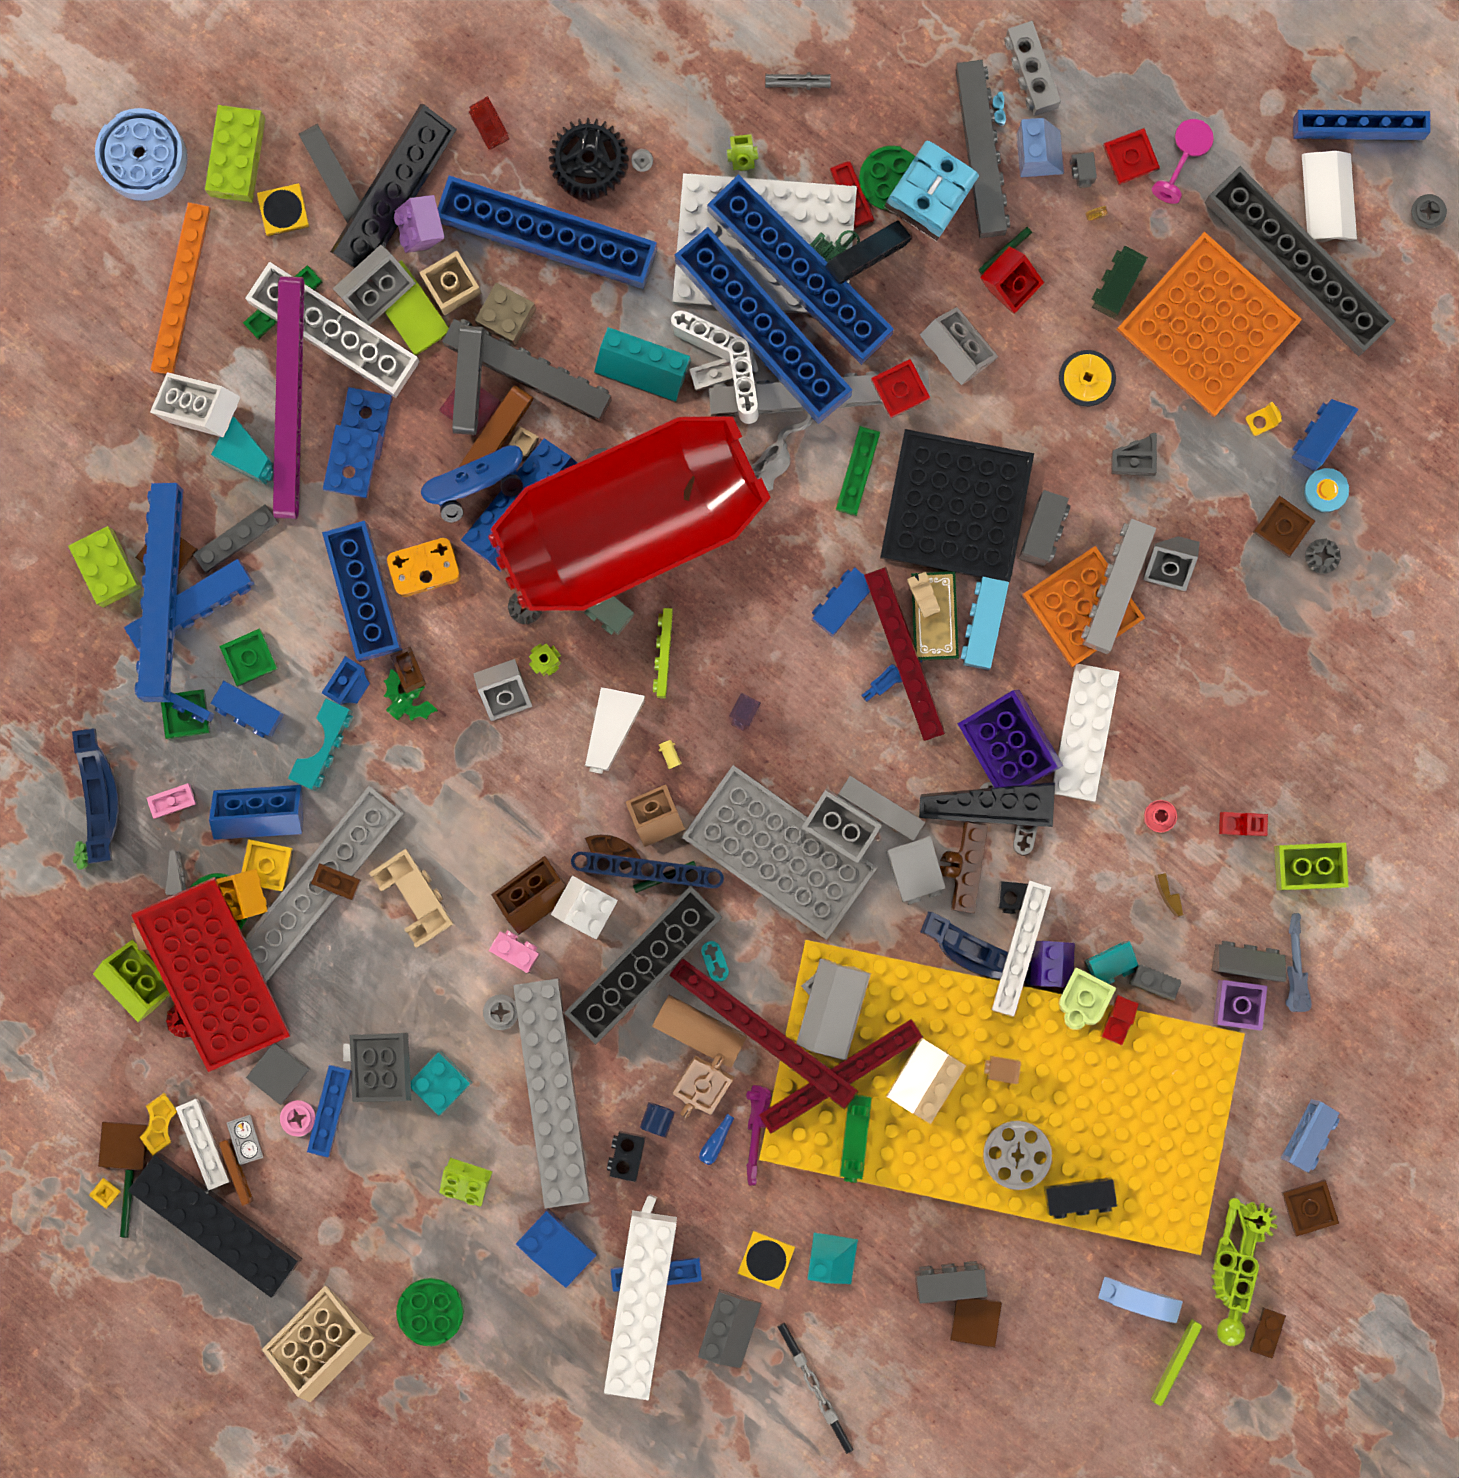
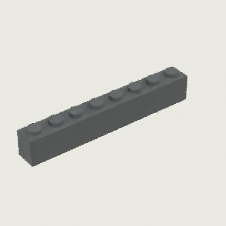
M983 60L960 62L956 64L955 72L969 167L979 174L972 187L979 239L1006 235L1007 228H1010L1009 215H1005L1004 207H1007L1006 194H1002L1001 186L1004 185L1003 173L999 172L998 164H1001L1000 151H996L995 143H998L997 130L992 128V122H995L994 109L989 107L992 95L990 87L987 88L986 80L989 79L988 68L983 66Z
M453 319L442 341L445 347L457 353L461 325H473L464 319L460 321ZM484 329L483 366L593 420L601 422L612 400L607 389L601 386L595 388L589 385L590 382L580 376L576 379L569 375L570 372L562 367L556 369L550 366L551 363L542 357L536 359L530 356L531 353L524 348L519 347L517 350L511 347L512 343L503 338L497 340L491 337L492 333Z

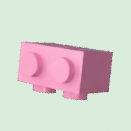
M509 930L505 933L500 931L489 951L524 972L530 973L540 955L536 951L538 947L528 941L525 944L517 940L518 936Z

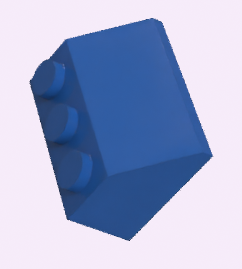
M1333 399L1327 404L1323 402L1316 412L1319 415L1315 422L1311 420L1304 431L1307 435L1303 440L1299 439L1292 450L1295 453L1292 458L1313 472L1323 465L1359 409Z

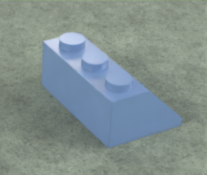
M1311 1099L1281 1159L1309 1173L1310 1169L1314 1170L1319 1161L1317 1156L1320 1150H1324L1329 1142L1327 1137L1330 1131L1335 1130L1339 1123L1338 1115L1340 1113L1320 1101Z

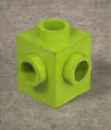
M752 135L730 136L731 149H727L728 162H732L733 170L747 171L755 168L754 160H758L757 146L753 147Z
M540 643L531 650L532 654L529 658L532 661L529 665L536 674L541 672L543 676L547 674L550 676L559 669L558 666L561 662L558 658L561 655L554 645L549 647L547 643L545 645ZM547 655V662H541L540 657Z

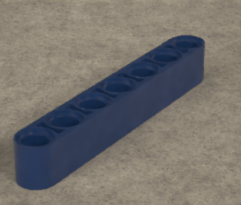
M583 851L575 853L571 858L572 867L581 872L706 888H717L724 881L722 872L715 868ZM579 855H584L588 861L587 865L583 868H579L575 862ZM601 858H607L610 862L609 868L605 871L600 870L597 865ZM623 861H629L632 865L631 871L627 874L622 873L619 868L620 863ZM646 863L654 867V872L651 876H644L642 874V866ZM668 866H672L676 870V875L673 879H667L663 874L664 869ZM689 869H694L698 873V879L694 882H689L685 877ZM711 872H717L720 875V882L716 885L710 884L707 880Z

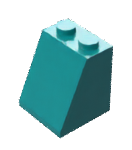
M232 416L224 437L219 438L211 455L218 462L266 485L268 481L271 482L274 478V463L245 427Z

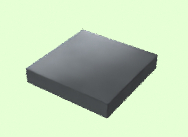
M274 1043L246 1078L278 1104L282 1105L309 1069L277 1043Z

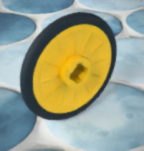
M1081 350L1073 353L1063 362L1059 372V384L1063 394L1071 402L1080 406H1095L1104 402L1112 394L1116 384V372L1111 361L1103 354L1093 350ZM1085 374L1092 377L1090 382L1083 380Z

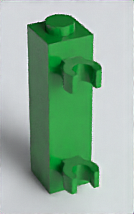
M856 1095L847 1106L839 1173L840 1177H844L846 1182L857 1183V1179H863L871 1096Z

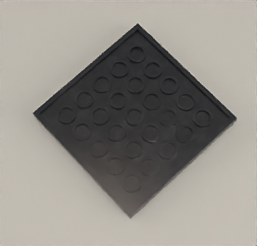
M905 429L880 559L949 572L954 571L955 573L980 578L987 577L1010 583L1034 453Z

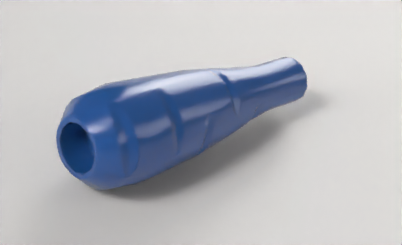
M729 1114L725 1116L723 1122L702 1147L699 1153L700 1161L707 1165H711L716 1161L734 1117Z

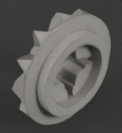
M499 994L492 996L487 1000L483 1008L485 1022L496 1030L510 1028L518 1018L516 1002L507 995ZM500 1002L504 1010L510 1011V1013L503 1015L502 1022L499 1015L491 1013L499 1009Z

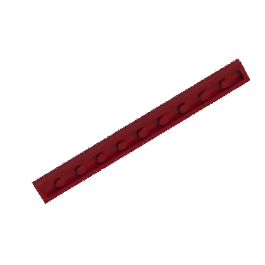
M684 958L681 959L669 976L844 1110L857 1095V1089Z

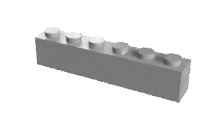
M1131 519L1127 524H1123L1119 534L1123 536L1120 544L1116 543L1113 549L1112 556L1115 558L1113 564H1108L1104 576L1107 577L1105 585H1100L1096 597H1099L1097 606L1093 605L1089 617L1092 620L1090 625H1086L1082 632L1081 638L1084 639L1082 645L1105 654L1111 651L1156 531L1155 527Z

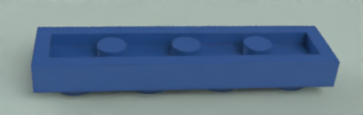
M329 1065L307 1149L308 1153L330 1157L351 1075L350 1069Z
M700 1257L670 1261L667 1285L702 1281ZM623 1267L611 1268L613 1292L620 1291Z

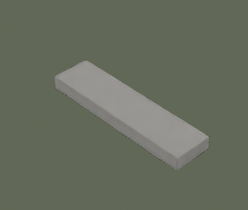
M849 776L838 794L912 841L915 840L925 824L918 817Z

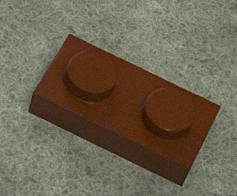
M411 647L390 655L406 693L426 685Z
M319 863L311 884L353 901L361 880Z
M1263 1307L1250 1347L1251 1352L1273 1359L1286 1318L1285 1314Z

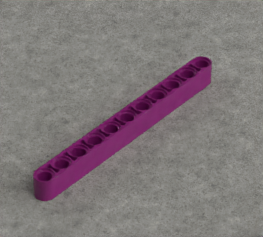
M280 276L278 282L274 518L297 519L299 515L305 293L303 277Z

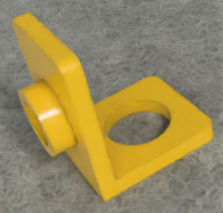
M1270 402L1265 408L1246 416L1245 420L1253 436H1257L1278 426L1282 422V415L1279 408L1273 402ZM1261 416L1265 419L1266 424L1263 428H1256L1254 426L1253 420L1255 417Z

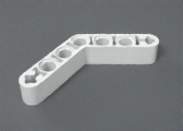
M686 311L675 312L671 317L675 336L731 362L740 420L746 424L754 423L759 417L747 341ZM698 332H705L702 335H697ZM720 340L724 341L722 344H717V343H716L717 341H720ZM738 349L744 350L741 353L735 352ZM740 369H746L745 372H738ZM744 388L750 389L748 392H741ZM745 404H750V411H746Z

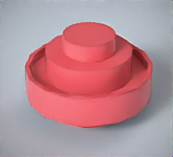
M1156 800L1150 803L1143 815L1147 827L1158 833L1167 832L1172 829L1177 820L1176 809L1171 803L1164 800Z

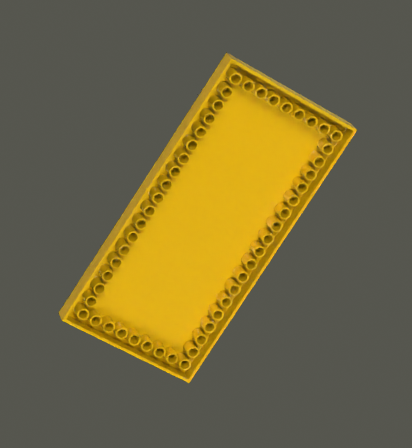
M805 940L785 1036L797 1043L810 997L802 985L817 972L820 959H827L842 966H854L871 973L847 1058L912 1019L925 1041L966 1065L931 1124L886 1096L919 1041L850 1084L858 1090L857 1095L872 1097L863 1179H857L858 1182L1201 1255L1245 1033L1137 1010L1134 1024L1130 1026L1123 1045H1119L1100 1037L1113 1005L1108 1004L1098 1023L1094 1025L1085 1024L1081 1029L1073 1030L1065 1024V1013L1059 1007V1000L1062 994L1023 986L1015 1015L1012 1017L992 1011L1000 981ZM803 1048L829 1069L846 1060ZM990 1056L1021 1061L1018 1084L988 1079L987 1074H984L985 1061L990 1060ZM779 1061L770 1107L809 1083L781 1061ZM827 1098L772 1134L765 1127L759 1160L840 1177L847 1108L844 1110L830 1098ZM1024 1121L1036 1126L1044 1133L1051 1146L1052 1161L1048 1173L1043 1180L1028 1189L1014 1190L1000 1185L990 1176L984 1163L983 1151L987 1138L995 1128L1006 1122ZM1006 1128L1002 1132V1138L1006 1141L1012 1140L1015 1136L1014 1130L1011 1128ZM1033 1130L1027 1131L1024 1139L1027 1143H1034L1037 1140V1134ZM1018 1142L1016 1152L1011 1154L1016 1161L1015 1168H1017L1019 1158L1024 1157V1154L1020 1153V1142ZM997 1146L991 1147L989 1149L990 1158L998 1159L1001 1156V1149ZM1042 1151L1036 1152L1034 1161L1037 1164H1043L1046 1161V1154ZM1002 1167L998 1171V1177L1002 1180H1007L1011 1175V1171L1007 1167ZM1022 1171L1021 1180L1026 1183L1032 1181V1171ZM1109 1177L1114 1180L1117 1207H1112V1211L1099 1213L1098 1209L1089 1210L1090 1214L1076 1216V1212L1067 1213V1217L1061 1219H1054L1053 1216L1047 1214L1044 1186Z

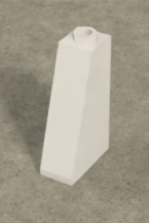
M601 687L585 764L586 767H590V772L602 774L603 770H609L645 702V696Z

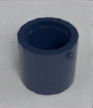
M648 1102L639 1128L662 1137H667L675 1111Z

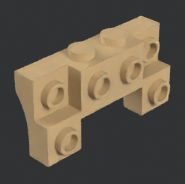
M404 849L384 864L369 872L371 877L375 879L381 892L396 884L413 910L418 921L404 930L411 937L415 948L420 947L454 925L443 907L441 893L437 888L433 890L429 883L432 879L425 869L422 871L418 867L408 849Z

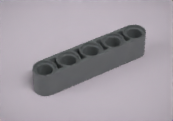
M315 124L298 134L348 223L360 204V200L319 125Z
M463 325L460 327L452 425L454 434L476 435L484 327Z

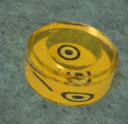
M1101 206L1085 213L1087 220L1092 221L1108 215L1107 207Z

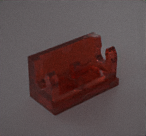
M488 96L469 107L470 111L468 112L488 150L510 140Z

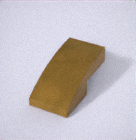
M1166 873L1154 875L1158 890L1167 907L1175 916H1183L1180 894L1170 895Z

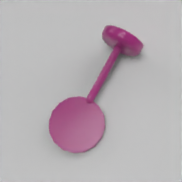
M1188 119L1182 122L1176 129L1175 142L1183 152V155L1170 181H1157L1153 185L1152 192L1158 199L1166 203L1177 204L1181 199L1182 193L1174 183L1188 155L1201 156L1212 147L1214 140L1213 132L1204 121Z

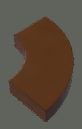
M600 834L585 838L591 853L641 859L638 852L629 843L618 837ZM629 861L620 863L622 870L632 866Z

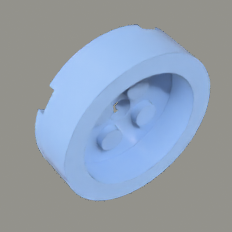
M135 108L115 115L114 119L102 127L96 140L95 159L102 176L115 191L133 200H154L171 192L181 181L187 166V149L180 133L165 116L153 110ZM138 147H142L146 153L142 157H135L134 151Z

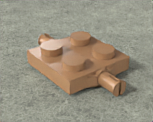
M718 1053L712 1063L706 1062L697 1056L693 1057L672 1092L673 1095L682 1099L686 1104L680 1112L682 1117L685 1115L684 1118H688L693 1109L702 1110L710 1115L713 1113L734 1077L720 1068L726 1059L723 1054L721 1056V1053Z

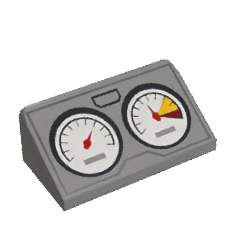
M251 1115L227 1122L239 1165L263 1158Z

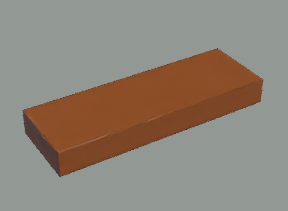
M227 1139L219 1142L241 1205L251 1203L254 1199L243 1169L239 1165L232 1140Z

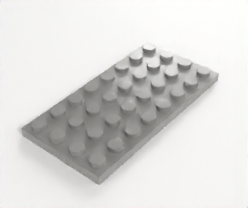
M734 765L682 836L683 839L826 940L878 868L863 856L859 863H856L804 830L802 826L807 820L805 815Z

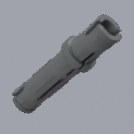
M807 72V74L766 73L765 88L796 87L807 88V90H811V88H831V74H811V72Z

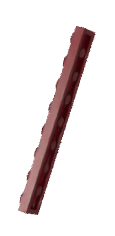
M884 567L867 573L864 576L923 740L926 741L944 735L946 732L887 568Z
M910 1019L830 1070L851 1084L917 1043L921 1038L923 1039V1036L913 1020ZM808 1083L761 1112L759 1116L770 1134H772L828 1097Z

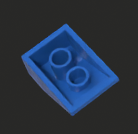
M547 1209L516 1243L531 1260L565 1288L596 1257V1254L550 1209Z

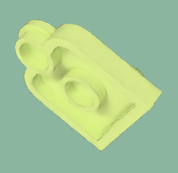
M1075 968L1059 1000V1007L1065 1013V1024L1070 1029L1078 1030L1085 1024L1094 1025L1098 1023L1116 988Z

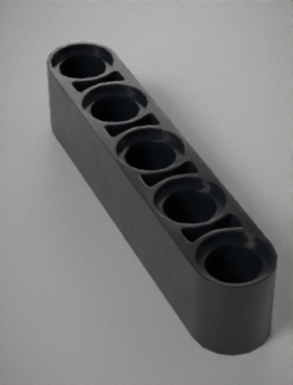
M897 220L838 254L826 264L825 268L840 285L905 247L912 240L913 236Z

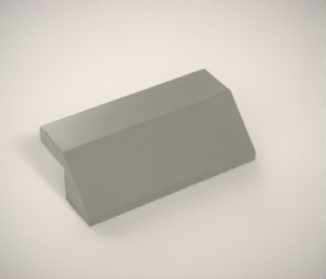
M820 959L796 1044L812 1052L847 1059L871 973L854 966H842L827 959Z

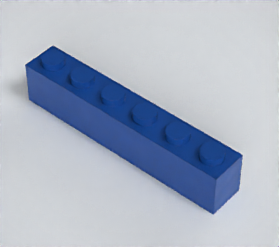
M1298 110L1293 117V139L1425 140L1430 134V111Z
M236 559L177 595L174 636L176 635L175 632L181 628L185 630L195 624L194 621L199 617L206 618L214 612L213 609L219 605L221 607L228 605L233 601L232 598L238 594L240 596L251 590V586L255 583L239 559ZM140 618L124 627L137 650L138 640L141 639Z

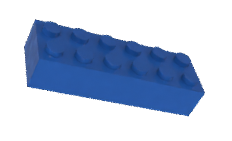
M544 438L518 469L517 475L522 480L524 490L525 487L577 464V462L570 455ZM502 490L461 539L473 552L500 572L501 569L496 561V557L499 555L496 548L492 547L488 535L491 534L492 526L519 496V494L513 497L506 496Z
M361 521L322 532L356 660L363 662L401 651V642L369 525L366 521Z

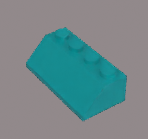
M607 327L600 346L594 373L676 402L690 366L691 358L686 354Z

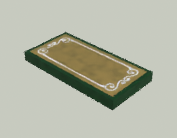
M955 572L926 573L940 612L924 618L912 594L913 634L917 655L920 661L959 659ZM911 573V577L921 573Z

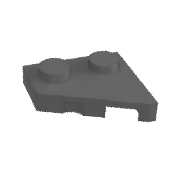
M1152 433L1144 439L1135 440L1128 446H1122L1112 451L1111 474L1156 475L1157 433Z

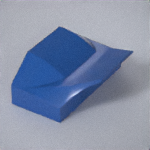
M345 656L323 689L322 694L339 705L345 703L357 704L370 685L365 676V668Z

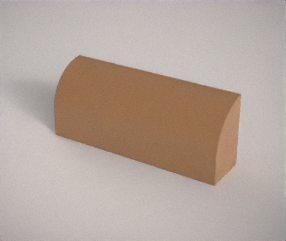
M670 994L652 1025L657 1030L713 1059L716 1058L718 1053H721V1056L723 1054L726 1059L722 1064L730 1068L747 1038L746 1034Z

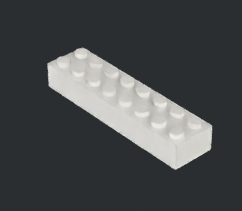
M269 262L245 299L249 304L277 321L280 276H292ZM305 285L303 339L396 398L419 364L418 357Z
M632 1210L604 1394L649 1400L677 1217Z

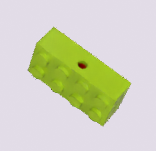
M218 105L205 191L210 197L253 203L266 119L261 110Z

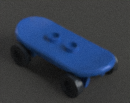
M516 445L503 447L482 458L428 480L421 488V495L428 503L438 504L441 507L440 513L444 521L456 522L463 515L462 506L456 500L458 498H464L494 485L500 480V487L504 495L513 497L522 492L523 483L517 475L516 469L522 461L523 452Z

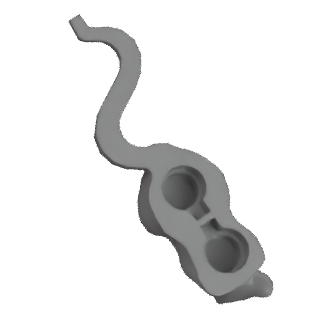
M809 413L804 422L783 428L778 434L777 443L770 445L762 453L759 460L751 466L756 478L762 477L768 491L773 490L774 480L783 474L790 465L791 458L785 441L786 437L791 432L804 430L811 425L813 418Z

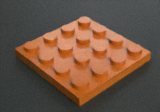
M1096 546L1022 594L1071 668L1097 651L1082 645L1084 639L1081 638L1085 626H1089L1092 620L1089 617L1092 606H1097L1099 597H1096L1099 587L1101 584L1105 585L1107 580L1104 574L1108 563ZM1132 598L1129 600L1116 638L1145 619Z

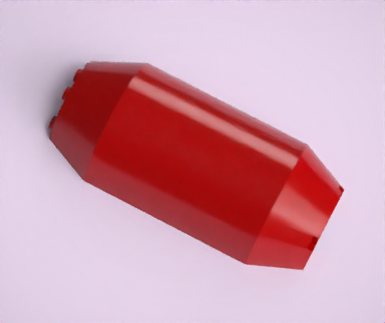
M733 416L677 417L525 487L492 526L491 534L488 535L492 547L496 548L499 555L496 557L497 564L501 570L505 569L508 576L505 578L510 590L515 589L521 608H527L529 611H584L735 540L771 497L762 477L756 478L739 441L742 435ZM692 476H694L695 479L689 501L684 500V490Z

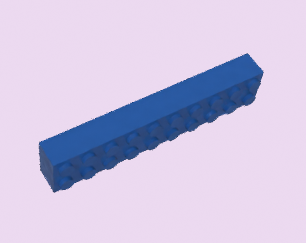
M739 174L707 204V211L861 365L893 335L894 328L847 281L839 285L826 270L827 262Z
M450 175L437 208L441 224L641 289L645 288L658 249L657 242Z
M709 227L674 254L675 263L733 329L747 341L749 347L817 424L821 423L852 396V388Z

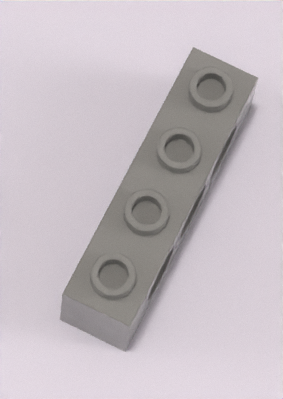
M1033 21L1009 28L1006 37H1004V42L1007 50L1011 49L1013 55L1011 58L1014 70L1019 72L1018 82L1021 90L1026 92L1027 98H1025L1028 110H1032L1033 115L1037 116L1058 109L1061 101ZM1027 46L1030 51L1023 53L1019 50V47ZM1034 66L1037 71L1030 73L1026 70V67ZM1040 86L1044 92L1036 93L1033 87Z

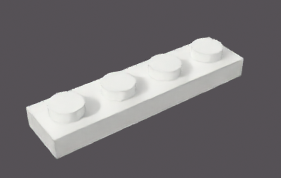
M198 1098L175 1107L208 1191L230 1182L231 1180Z

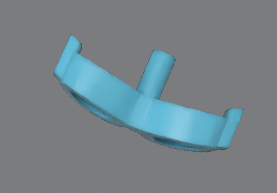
M998 92L992 100L993 108L997 109L994 113L995 123L1000 126H1004L1006 121L1003 111L1005 101L1003 92Z

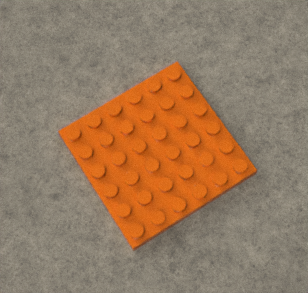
M1203 232L1116 330L1212 417H1215L1302 319L1206 232Z

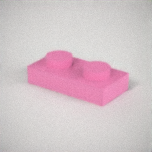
M189 783L146 798L153 819L197 805Z

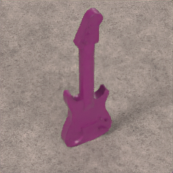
M753 1085L751 1091H747L746 1094L747 1100H751L748 1129L752 1130L749 1159L746 1164L749 1186H755L757 1183V1158L761 1127H766L759 1114L768 1109L771 1099L770 1090L761 1085Z

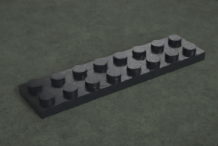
M420 104L330 252L354 269L380 245L385 248L398 227L394 220L395 210L409 198L417 196L457 129L426 105Z

